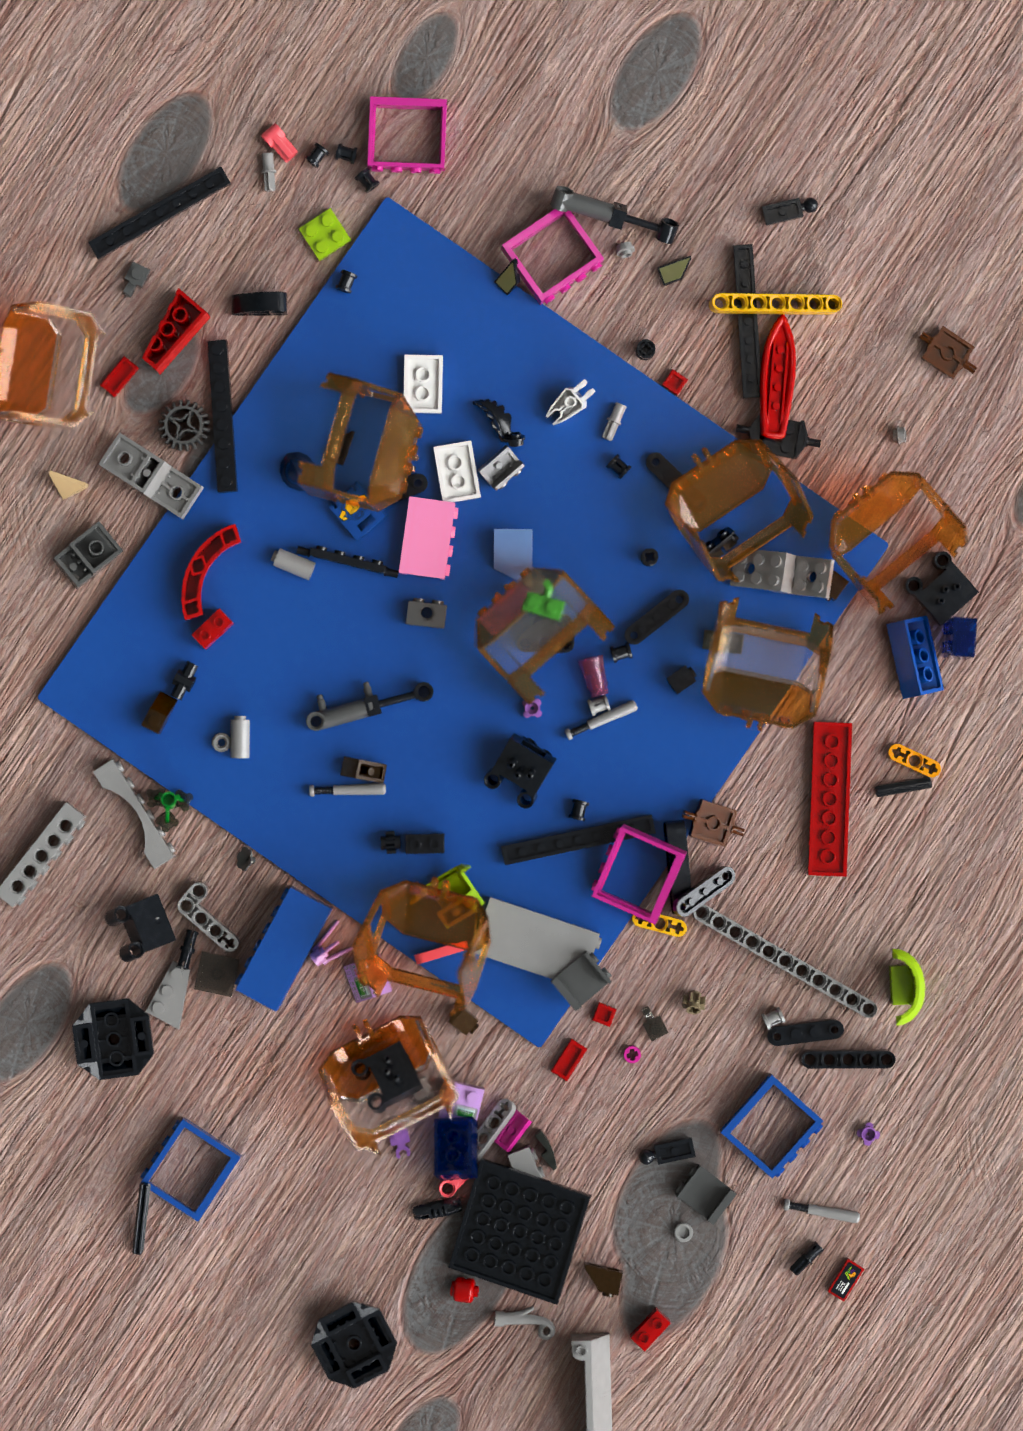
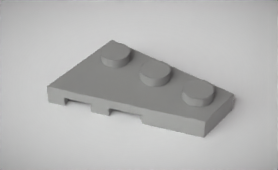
M173 961L145 1012L180 1030L190 969L184 970L183 965L180 969L176 967L178 962Z

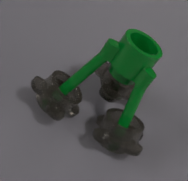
M163 788L158 790L148 789L146 792L148 807L160 806L165 808V812L156 818V824L162 827L163 832H169L170 828L178 826L179 823L178 819H175V816L170 812V809L179 807L183 811H188L189 803L193 800L191 793L186 794L180 789L175 794L165 792Z

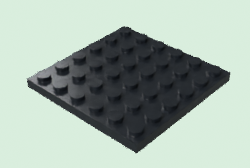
M482 1158L448 1268L558 1305L592 1195Z

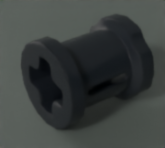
M315 143V148L308 156H305V159L318 168L321 160L325 155L328 156L329 152L320 144Z
M339 143L335 160L342 159L354 164L358 148L345 147Z
M369 168L364 169L355 177L356 181H360L364 186L366 193L371 192L380 184L369 173Z
M341 270L342 275L335 288L351 294L352 284L358 276L349 271Z
M617 454L606 467L611 468L619 475L618 478L621 479L631 469V466L626 465Z
M652 548L645 549L641 554V562L645 566L651 567L658 561V553ZM653 553L654 561L650 560L647 562L645 554Z
M625 642V645L615 648L613 646L610 647L614 663L624 658H633L629 642Z
M573 799L572 812L568 817L585 821L584 814L589 803Z

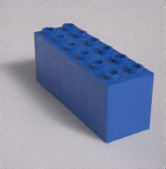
M294 886L284 890L280 898L283 900L281 906L277 905L271 915L274 917L273 921L266 924L262 932L265 934L263 939H259L253 948L256 951L254 956H250L244 965L247 968L245 973H241L235 982L238 992L276 1012L283 1003L333 907Z

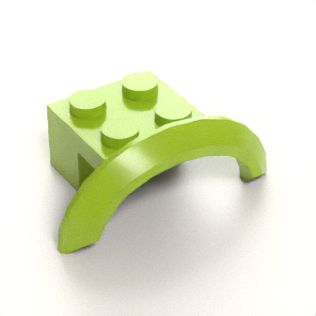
M459 864L415 892L410 903L412 905L432 891L442 905V908L437 913L446 927L449 928L476 912L485 902L464 873L471 866Z
M892 949V958L899 959L907 965L889 966L891 1004L911 1005L904 1014L896 1016V1026L911 1021L922 1008L925 997V981L920 965L913 956L903 950Z

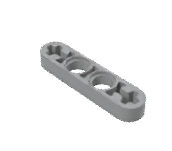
M502 1099L497 1103L464 1148L462 1156L465 1161L476 1164L481 1160L516 1111L514 1102ZM504 1105L508 1106V1111H505V1109L503 1108ZM493 1119H498L499 1125L493 1129L491 1122ZM486 1134L488 1137L487 1141L481 1144L479 1141L480 1137ZM471 1151H472V1152L474 1153V1155H475L473 1158H472L471 1155L469 1154Z

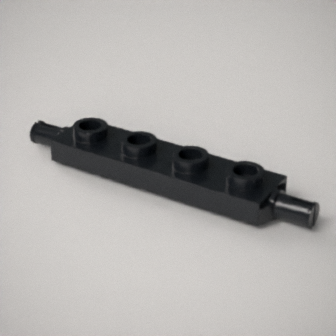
M316 545V548L298 546L296 554L384 574V576L398 578L399 570L383 566L382 561L372 559V562L364 561L365 557L353 555V558L347 557L345 552L335 550L334 553L327 552V548Z

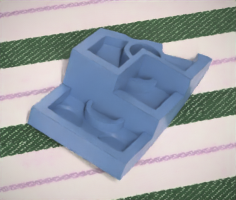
M494 529V569L529 587H532L533 529Z

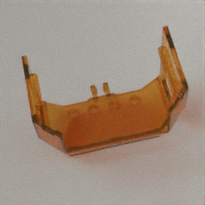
M329 372L326 376L327 383L322 382L320 387L342 392L322 466L299 461L302 475L298 476V484L308 495L379 512L401 499L403 493L405 494L407 491V477L416 470V467L411 462L418 461L419 459L417 455L418 445L416 444L418 438H421L423 434L422 424L402 393ZM357 394L361 398H364L366 395L393 402L390 406L371 474L368 500L333 489L337 460Z
M761 439L734 440L712 456L706 447L702 448L701 450L706 460L701 462L699 456L693 454L691 457L696 467L671 483L665 506L676 528L718 581H725L727 579L733 582H740L730 570L731 567L790 527H793L804 539L807 533L805 528L808 523L812 522L814 517L798 479ZM771 471H773L787 489L791 498L783 516L723 557H710L697 532H701L763 490Z
M891 471L888 474H882L874 486L869 485L867 487L864 485L861 487L863 495L860 496L855 492L852 495L853 499L848 503V507L843 511H837L831 520L829 540L831 557L879 615L886 611V607H889V609L895 607L881 589L929 549L940 542L950 555L955 558L958 554L956 551L958 547H964L968 543L967 526L922 475L917 472ZM921 489L942 518L927 535L873 579L866 581L865 576L861 578L842 555L850 552L905 507Z
M437 877L431 879L430 886L405 880L380 890L352 943L358 981L364 987L367 985L374 990L373 994L378 998L387 981L456 998L449 1013L450 1017L459 1010L461 1012L466 1010L476 991L492 942L489 918L478 898L449 891V880H444L441 889H439ZM381 904L382 914L372 937L370 924ZM386 920L404 935L465 950L464 959L457 971L459 984L393 968L376 954V950ZM482 949L478 962H476L475 952Z

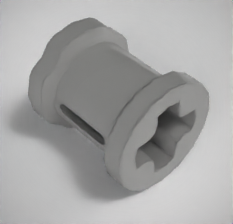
M605 694L601 698L592 701L590 699L587 700L592 716L606 709L608 711L611 710Z
M779 1007L768 1014H761L768 1030L780 1022H786Z

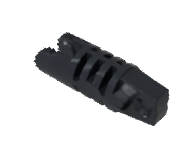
M460 1198L437 1200L413 1207L412 1212L416 1220L433 1219L462 1211V1203Z

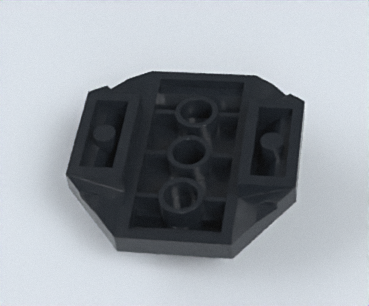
M129 998L90 1003L72 1025L77 1065L99 1080L139 1075L154 1055L150 1015ZM111 1034L119 1036L118 1044H113L110 1041Z

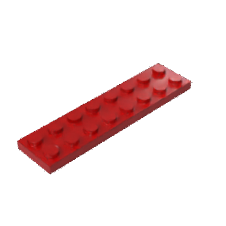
M813 722L808 875L847 877L852 723Z

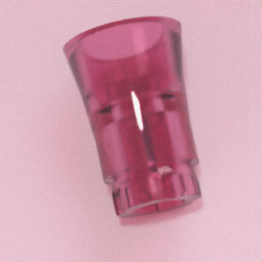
M603 655L577 661L591 698L608 694V682Z

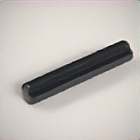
M930 777L880 785L875 787V793L877 797L929 789L932 787V781Z

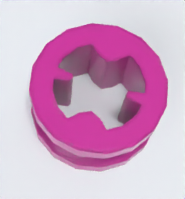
M628 1046L624 1050V1058L627 1062L636 1063L640 1060L641 1052L636 1046ZM630 1049H634V1052L637 1051L638 1053L634 1060H630V1057L627 1058Z

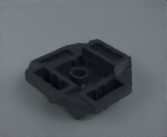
M352 1301L318 1320L311 1346L329 1380L355 1389L389 1371L397 1340L380 1308ZM355 1338L360 1342V1345L352 1347L349 1341Z

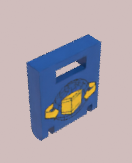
M356 481L354 485L358 490L350 486L334 500L338 507L333 503H330L328 506L356 541H359L387 515L361 483ZM372 514L376 520L363 530L359 524Z

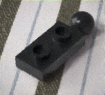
M800 198L762 206L765 224L769 226L803 218V211L808 213L815 212L818 208V202L814 198H807L803 203H800Z
M692 1137L654 1145V1152L645 1149L639 1154L640 1162L645 1165L651 1164L654 1159H657L658 1165L696 1157Z

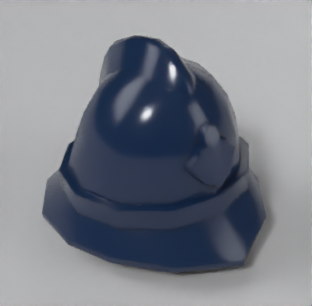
M300 452L287 453L280 465L281 477L290 488L297 491L310 490L315 482L316 470L314 463L307 455Z

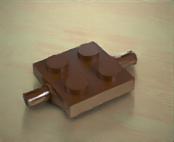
M942 326L938 334L933 338L924 331L920 335L919 339L928 344L927 350L921 359L952 380L963 368L972 374L977 369L976 366L968 362L969 356L975 347L946 327Z
M700 799L695 813L683 811L682 818L692 820L689 832L691 837L726 847L728 838L732 833L740 836L744 835L742 832H745V829L735 826L737 814L735 809Z

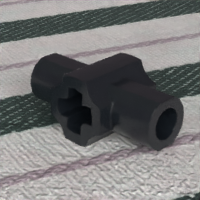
M187 661L183 670H178L172 682L175 686L170 694L171 696L182 701L186 691H191L197 679L194 677L198 668L197 665Z

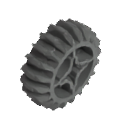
M179 400L178 407L175 402H172L173 409L171 410L166 406L165 409L169 413H161L165 420L160 419L158 421L160 424H164V426L158 428L159 431H165V433L160 435L161 438L168 437L165 443L168 445L173 442L171 444L172 449H175L178 445V451H182L183 446H185L187 452L190 451L189 445L197 449L195 443L198 442L200 445H203L200 438H208L203 432H210V429L205 427V425L210 424V421L203 420L208 417V414H201L204 410L203 407L196 410L198 406L196 402L190 407V400L186 401V405L183 404L182 400ZM188 411L183 418L173 417L177 412ZM194 413L200 422L199 430L191 424ZM187 421V425L193 430L185 428L182 430L179 423ZM170 422L177 426L175 438L172 437L169 431ZM186 433L196 435L190 440L180 441Z

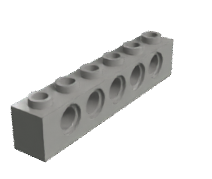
M66 802L0 885V898L12 907L20 906L27 898L24 896L27 891H32L38 884V881H36L40 875L44 876L50 869L49 863L52 860L56 861L62 854L60 849L64 844L68 846L73 840L74 836L72 834L75 830H80L84 826L86 815L69 802ZM64 820H68L71 824L68 831H64L61 827ZM52 835H56L59 839V843L56 846H52L49 842ZM40 850L45 851L47 854L45 861L38 859L37 855ZM29 865L35 869L33 876L26 874V868ZM17 880L23 884L21 891L14 889V883Z

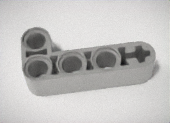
M203 882L194 883L178 901L177 908L179 912L227 952L235 951L240 945L239 938L200 905L208 895V886ZM197 885L204 888L202 896H197L194 892ZM184 900H188L192 904L189 911H185L182 908ZM200 912L206 915L204 923H199L196 919L197 914ZM213 925H218L221 928L220 935L215 936L211 933ZM227 932L228 935H226L225 937L228 940L233 938L235 940L233 942L235 946L227 947L228 942L225 939H222V941H220L219 938H221L224 935V933Z

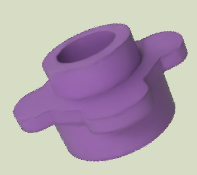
M525 699L523 701L525 709L523 716L525 718L530 716L539 718L542 715L540 711L541 700L529 701Z
M868 1122L863 1129L857 1131V1136L861 1137L864 1140V1144L869 1146L871 1142L880 1137V1133L873 1128L872 1123Z

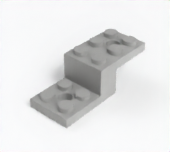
M120 432L99 462L100 466L181 519L185 518L204 489L203 486ZM124 454H129V461L124 464L121 463V457ZM180 488L182 490L181 496L174 498V490Z
M735 548L730 586L829 599L835 560L796 556L784 552ZM754 564L755 570L750 574L748 567ZM815 572L816 580L811 582L809 577L811 573Z

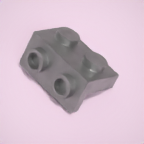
M505 445L478 469V472L497 491L504 488L508 480L513 476L519 475L525 465Z

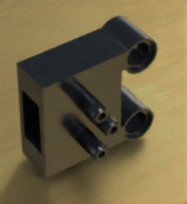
M944 551L935 554L932 559L933 566L939 570L944 569V571L923 590V583L918 577H911L904 582L905 592L912 595L939 626L943 625L979 593L952 562L950 554ZM942 555L946 558L945 566L938 564V556ZM910 581H915L918 584L916 591L909 589L908 584Z
M514 733L494 767L485 775L484 783L488 788L495 789L502 783L505 777L523 788L517 797V803L521 808L528 809L538 797L537 792L557 759ZM490 775L497 776L498 781H493ZM523 795H529L531 797V801L525 800Z
M158 894L128 906H117L108 910L105 914V921L108 925L117 926L122 923L124 924L131 943L122 946L119 950L120 958L124 962L139 959L144 953L176 940Z
M401 1041L365 1059H357L351 1065L352 1073L359 1080L368 1079L371 1071L373 1072L383 1093L382 1095L372 1093L367 1099L368 1106L376 1114L383 1113L387 1107L424 1089ZM360 1066H365L363 1073H357V1069ZM379 1099L382 1101L379 1107H373L375 1100Z

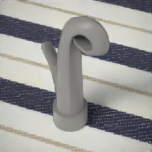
M533 1306L515 1312L495 1311L494 1326L540 1325L538 1335L541 1339L549 1340L555 1335V1326L549 1319L528 1314L534 1310ZM546 1326L550 1330L548 1334L543 1333V1329Z

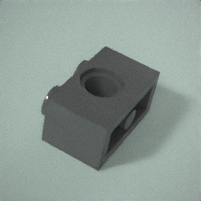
M413 598V601L408 602L406 625L445 629L447 605H443L444 601L432 600V603H424L425 599ZM424 608L432 610L430 618L422 617L421 612Z

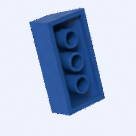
M928 616L886 624L903 699L943 691L944 687Z

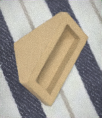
M53 471L49 472L63 500L88 488L89 484Z

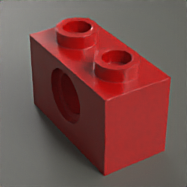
M219 608L192 636L207 650L234 622Z
M655 1307L630 1334V1338L645 1352L671 1324V1321Z

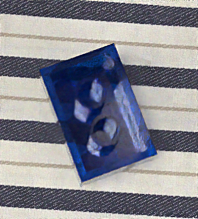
M953 617L943 624V634H946L945 642H942L941 653L944 654V658L966 660L975 658L977 619Z
M472 1116L434 1119V1176L439 1180L478 1178V1121Z

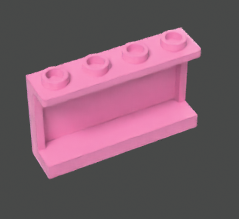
M409 496L399 574H410L445 580V576H449L451 565H448L447 561L448 557H452L453 546L450 545V540L455 538L456 527L453 526V519H457L459 509L455 507L454 502Z

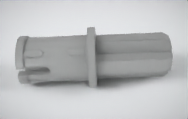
M274 153L261 154L263 164L261 174H263L264 190L266 192H273L276 189Z
M615 403L610 418H607L608 423L602 435L604 439L608 441L613 440L627 408L625 405Z

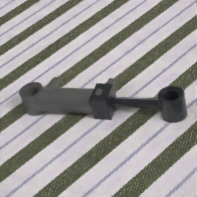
M556 186L550 206L558 211H571L607 222L608 226L620 230L623 223L627 222L656 231V239L667 244L673 243L679 228V223L670 218H662L659 224L627 215V205L618 202L611 204L575 193L572 189L565 186Z
M367 681L363 683L366 697L364 699L327 708L322 694L317 695L319 711L310 713L307 716L306 723L311 730L320 731L382 714L381 708L415 698L422 702L429 701L433 697L434 690L429 683L421 682L413 689L414 691L378 700V696L373 695ZM425 686L429 689L430 693L427 697L419 695L418 691L421 687ZM314 716H319L322 720L321 725L318 727H314L311 724Z

